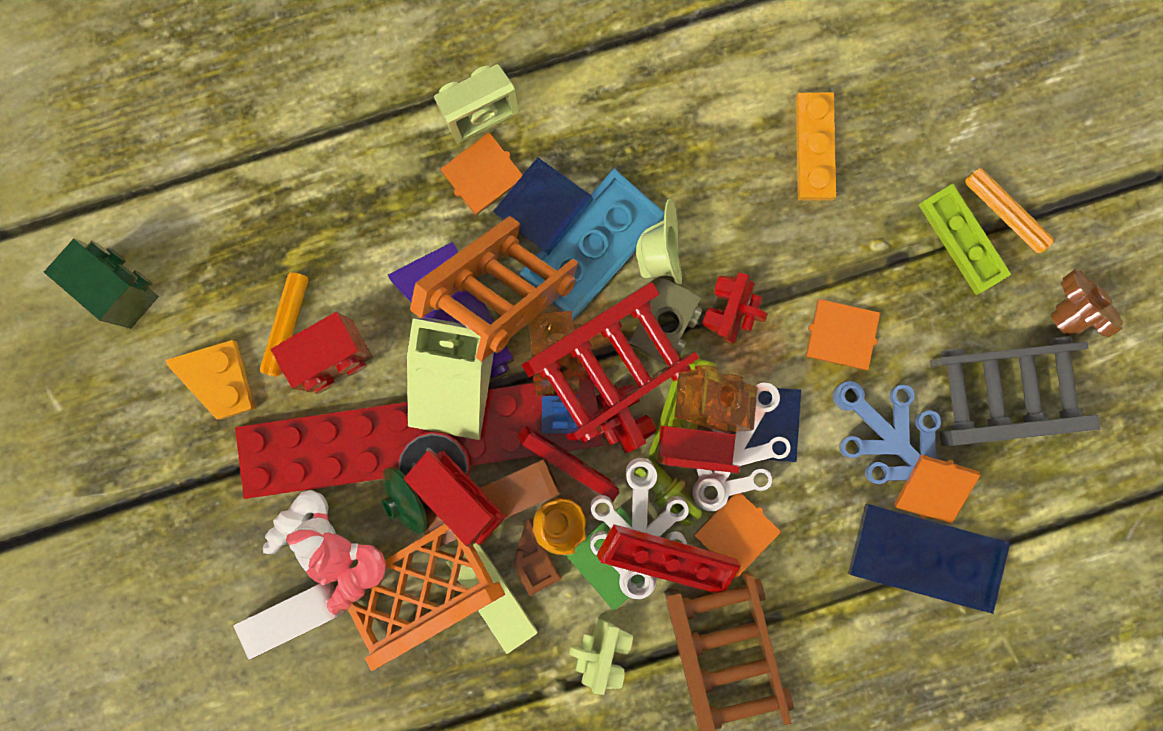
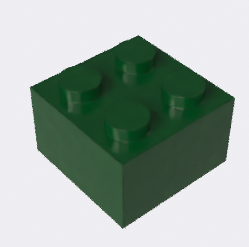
M73 238L44 271L49 278L99 321L129 329L137 323L159 297L150 289L153 283L136 270L131 272L123 266L126 260L120 254L109 247L104 249L92 240L87 244Z

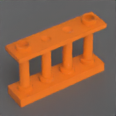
M511 216L417 281L414 286L410 311L422 319L434 309H442L481 337L475 357L481 362L493 352H501L514 334L560 296L566 297L576 284L574 274L579 262L571 259L557 271L519 245L517 236L521 223ZM511 256L545 281L536 288L498 261L503 257L508 258ZM482 273H489L524 298L513 306L475 278ZM458 291H467L501 315V317L490 325L451 296Z

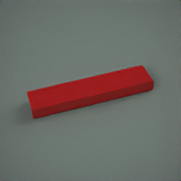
M613 524L597 553L600 563L714 593L726 591L741 567L736 558Z

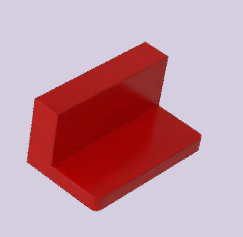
M661 426L657 462L669 466L739 473L740 466L733 464L736 434Z

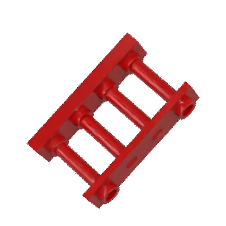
M652 282L633 292L521 364L528 377L540 373L542 378L547 377L575 421L577 427L565 434L569 441L581 438L583 442L592 439L602 432L600 427L602 423L669 378L674 382L692 371L689 365L699 359L696 352L679 357L650 310L652 305L649 301L660 295ZM629 314L634 319H639L668 365L652 377L649 376L620 329L623 326L619 320ZM599 333L602 334L603 338H609L638 385L622 397L619 396L590 350L592 344L589 340ZM568 353H571L573 358L578 357L608 405L592 417H589L559 369L562 365L558 360Z

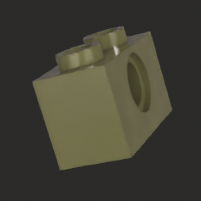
M661 278L656 288L660 295L650 300L652 305L650 310L656 320L662 315H670L676 320V330L671 333H664L680 356L687 342L681 339L687 326L694 328L703 310L697 307L701 297ZM639 322L629 344L633 349L667 365L641 322Z

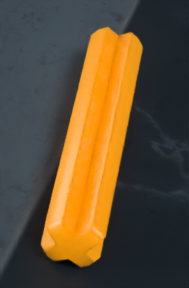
M982 168L976 169L965 180L966 185L1036 253L1044 252L1052 245L1054 238Z
M290 272L287 276L260 365V372L274 377L281 375L282 370L270 349L293 335L309 282L308 277L305 275Z

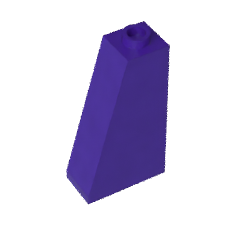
M451 242L388 274V277L402 294L412 302L415 283L459 251L455 244ZM458 291L451 296L490 325L494 322L487 306L467 291ZM434 309L425 316L427 318L460 323L442 309ZM507 345L501 352H494L490 374L491 379L510 370L508 364L513 362L514 359Z

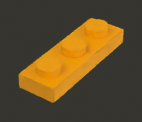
M834 92L798 93L796 96L798 201L834 200L836 198Z

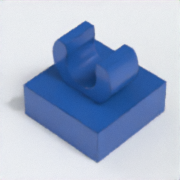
M542 396V433H568L577 427L559 396Z

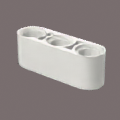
M333 582L325 585L318 584L233 625L248 660L345 613L346 610H340L337 615H333L327 608V600L336 589Z

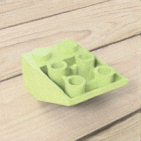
M427 317L422 319L413 318L407 353L409 427L480 440L494 352L482 362L475 358L481 337L465 325Z

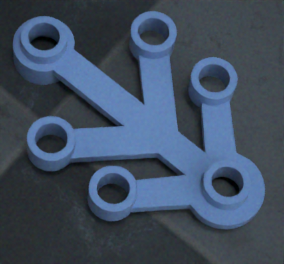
M848 381L836 386L833 391L834 404L841 410H853L883 439L861 440L856 436H847L839 443L840 453L847 458H857L861 454H898L909 465L888 467L882 462H872L865 469V476L869 482L883 484L888 480H907L921 454L939 459L936 457L935 431L941 425V418L934 411H922L915 419L916 427L920 430V454L910 445L909 405L915 397L914 391L910 386L898 385L893 387L889 393V399L893 404V427L864 400V390L858 383ZM848 389H852L856 393V399L852 403L845 399V392ZM899 389H903L907 393V399L903 403L898 401L896 397ZM926 415L931 416L933 419V425L929 429L923 425V418ZM850 440H853L857 445V450L853 454H849L846 451V443ZM876 466L881 467L883 470V476L879 480L874 479L872 476V470Z

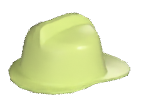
M668 199L665 206L664 221L645 229L637 242L636 255L643 278L673 277L677 285H681L682 271L678 256L677 214L673 200Z

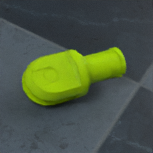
M651 455L648 456L646 459L653 463L657 472V480L654 486L651 487L656 493L654 502L661 508L665 507L666 501L672 496L684 498L689 512L687 517L679 522L684 526L693 525L694 520L691 515L696 519H700L703 511L695 503L693 496L684 488L686 483L681 477L671 478L653 460ZM640 466L634 472L640 477H644L647 474V469ZM676 503L671 506L670 511L674 514L680 513L683 510V505Z

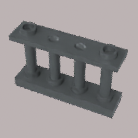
M1072 336L1049 339V346L969 355H965L964 348L941 351L942 358L930 360V366H947L955 423H951L952 430L939 431L941 446L1100 430L1099 416H1084L1083 409L1078 408L1070 353L1089 349L1088 341L1073 343ZM1055 354L1063 411H1059L1060 418L1047 420V414L1042 413L1034 356ZM1019 358L1027 415H1023L1024 422L1011 424L1010 417H1006L998 360ZM983 362L991 419H987L988 426L975 427L974 421H970L962 364Z

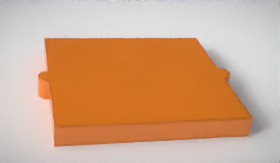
M489 132L440 169L454 187L455 196H461L475 216L525 179L511 161L510 152H504Z
M818 299L813 324L808 326V330L811 333L805 357L867 371L870 365L873 346L878 343L875 336L880 313Z
M921 454L894 503L895 508L919 514L922 519L930 517L952 524L980 478V472L956 465L953 460L946 462Z
M742 493L731 495L727 503L717 510L699 528L694 536L709 551L736 558L741 565L736 574L738 578L781 531L762 514L763 509L761 507L756 508Z

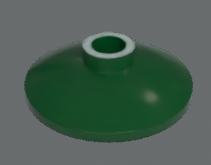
M393 466L384 469L383 488L386 498L381 503L386 515L391 520L398 518L405 527L415 534L425 532L427 529V517L418 494L404 480L405 475L399 469Z

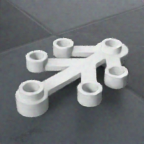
M770 383L757 384L750 392L752 406L736 433L733 464L739 466L772 457L783 459L789 455L791 450L789 441L783 437H775L767 444L745 449L765 412L773 411L780 402V394L775 386ZM762 391H769L772 394L770 404L762 405L759 402L758 396ZM715 400L708 402L704 408V415L710 421L713 432L729 434L725 421L727 414L725 405ZM715 404L719 405L722 409L721 416L716 419L709 415V408ZM783 441L786 444L787 450L783 455H777L773 452L772 446L774 442ZM763 468L755 470L749 477L729 481L727 479L731 474L730 472L714 471L713 473L712 470L697 469L699 479L694 484L692 494L695 503L701 509L716 511L727 503L730 495L753 489L758 491L767 490L771 486L773 478L771 473ZM757 473H765L767 475L768 484L766 486L760 487L755 483L754 477ZM707 486H714L718 490V496L715 499H708L705 496Z
M646 458L633 459L626 467L627 482L633 488L632 527L614 510L613 502L608 496H596L591 502L592 515L598 520H603L610 528H612L613 524L658 537L676 521L685 519L689 512L684 498L672 496L666 501L665 510L647 526L648 489L654 486L657 480V472L653 463ZM642 466L647 469V474L644 477H636L634 470ZM606 503L609 509L604 513L597 512L595 509L597 504ZM676 503L682 504L683 510L680 513L674 514L670 511L672 505ZM597 531L590 538V547L595 555H597L600 548L594 544L596 540L607 537L608 533L606 531ZM670 532L665 536V539H678L683 544H687L684 535L680 532ZM612 566L620 574V588L626 596L633 599H643L654 591L656 577ZM634 575H642L644 580L639 584L631 582V578Z

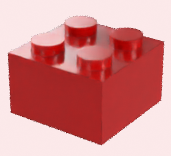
M337 311L270 349L292 389L306 392L315 391L316 394L333 387L336 384L334 379L344 373L351 376L367 367L365 361L373 357L353 320Z

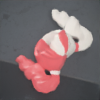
M314 490L301 492L290 508L281 511L273 520L274 527L268 530L265 535L267 542L263 545V553L276 554L283 545L289 544L300 565L314 581L325 585L338 580L336 589L327 600L329 612L337 615L340 610H347L352 602L364 596L365 589L377 586L383 580L386 562L383 553L373 545L351 543L342 536L337 535L328 520L329 506L325 497ZM358 559L357 566L350 568L353 561Z

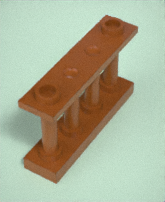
M749 571L742 572L741 574L744 586L691 600L688 596L682 598L678 589L664 592L699 731H716L722 728L721 724L772 711H777V715L784 725L792 724L789 711L794 710L793 700L788 687L782 688L760 601L766 600L764 588L760 578L754 579V575ZM745 601L749 602L753 618L752 623L701 636L698 633L691 634L688 620L694 618L693 614ZM758 637L763 659L708 672L707 669L700 670L697 656L703 655L704 650ZM767 674L772 692L771 696L717 709L716 706H709L706 693L712 692V687Z

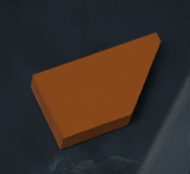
M531 518L525 521L513 560V566L529 596L562 579L550 553L537 543L532 531L533 521Z

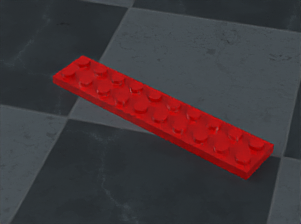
M590 376L565 378L575 395L579 396V401L589 417H592L598 411L594 383ZM545 381L488 390L480 440L452 436L459 439L468 451L470 465L472 466L539 456L524 447L517 438L523 426H529L566 451L603 446L602 434L583 442L581 438L569 441L565 435L566 433H542V396H558L550 382ZM408 402L235 427L243 498L249 499L383 479L384 469L390 466H397L398 455L404 445L419 433L429 432L430 430L408 426Z

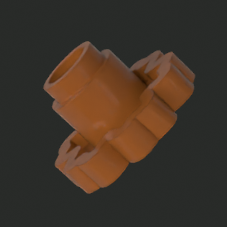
M1074 269L1062 278L1061 286L1067 298L1056 305L1057 310L1051 313V317L1065 335L1071 336L1075 332L1080 334L1089 327H1095L1102 336L1109 338L1122 330L1121 325L1123 321L1116 308L1111 304L1110 296L1102 287L1098 286L1094 281H1090L1082 271Z

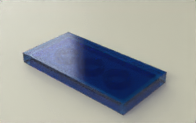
M865 504L848 574L994 614L1010 542Z

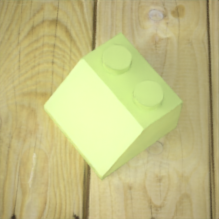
M498 64L492 67H480L471 74L470 78L460 83H448L439 90L438 94L434 95L438 108L457 144L520 113L515 89Z

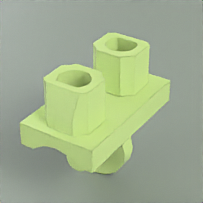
M596 618L593 635L584 633L581 646L570 645L568 652L569 655L578 658L575 671L584 673L581 683L592 688L594 694L604 695L605 689H621L625 676L624 668L620 665L611 664L614 652L629 653L633 635L619 629L608 620Z

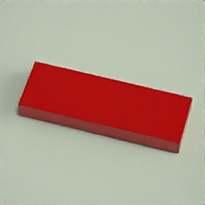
M523 426L518 433L517 438L524 447L598 494L608 496L612 502L619 495V488L610 478L529 426Z

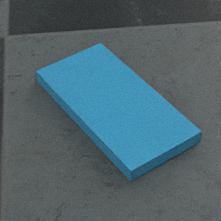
M615 168L535 255L557 271L571 259L579 262L574 274L576 279L574 288L566 297L560 296L552 303L572 322L634 255L639 237L645 229L664 221L665 212ZM527 267L519 273L523 279L536 288L545 281Z

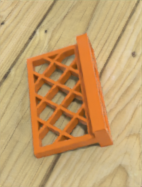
M443 524L385 560L386 569L390 568L401 572L397 590L381 585V581L377 586L369 588L372 591L368 607L354 601L347 608L371 654L365 657L371 671L506 595L499 581L493 583L473 545L466 547L455 535L459 543L456 555L440 550L443 534L450 531L446 524ZM433 541L432 547L426 546L428 543ZM417 550L430 554L426 573L410 568L413 553ZM438 557L454 562L450 581L434 576ZM404 559L403 565L397 563L400 560ZM461 565L472 568L480 583L471 588L458 584ZM408 575L424 580L420 598L404 593ZM431 583L448 588L444 604L439 605L427 601ZM455 590L462 592L458 596L454 597ZM379 592L395 597L391 615L376 610ZM402 600L418 605L415 621L410 622L398 618ZM426 608L432 610L424 615ZM374 617L389 622L386 637L379 642L371 629ZM396 625H397V626H400V627H403V628H401V629H399L398 631L395 632V630H396Z

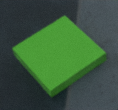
M620 506L615 511L632 527V519ZM603 521L576 547L575 553L566 556L612 610L615 611L629 597L620 588V574L612 566L600 563L597 555L592 552L590 547V538L595 532L606 531L609 533L611 530ZM605 539L596 540L594 545L600 548ZM639 574L631 578V582L639 584L644 580V577Z

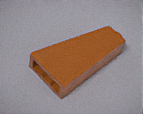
M545 459L480 488L503 512L506 518L551 499L561 492L548 461ZM433 510L425 512L427 517L425 535L445 524ZM451 530L443 534L440 547L457 540Z

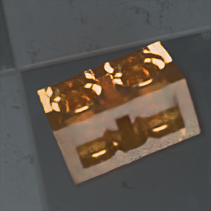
M572 310L541 313L529 322L532 357L558 341L549 339V336L552 334L560 333L565 337L581 326V323L573 324ZM568 353L558 361L562 366L568 368L562 374L572 390L580 392L579 379L586 378V371L578 357L573 358L571 353ZM540 373L533 375L536 396L557 394L547 377L542 378Z

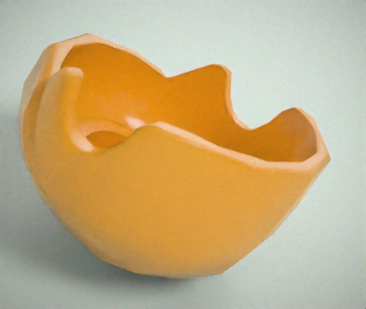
M552 498L543 503L535 513L532 531L537 543L548 552L560 555L573 554L576 552V547L586 539V518L581 506L571 499Z

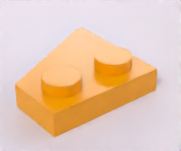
M231 340L166 360L167 366L216 419L222 420L256 410L237 341Z

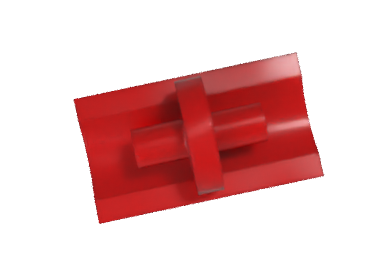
M738 272L737 278L729 276L718 277L714 294L716 297L729 300L725 312L709 307L703 320V325L707 329L718 334L725 342L735 344L740 327L745 331L751 332L755 320L766 322L768 313L759 309L763 297L752 294L755 283L749 280V275Z
M632 384L619 388L614 385L620 397L635 388ZM601 394L596 396L601 410L608 406ZM640 399L600 425L602 432L598 435L604 433L610 446L619 442L625 454L647 444L645 440L656 432V427L647 414L634 421L628 409L640 402Z

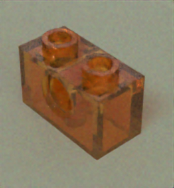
M697 365L694 370L681 372L678 375L674 417L725 433L754 430L757 386L743 382V377L739 375H723L718 373L717 368L714 366Z

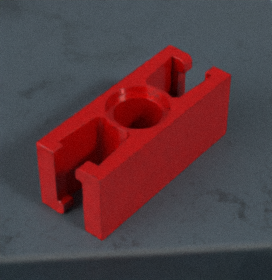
M427 451L404 478L409 486L466 547L472 546L475 543L477 545L483 544L506 518L503 512L444 451H439L437 455L433 451Z

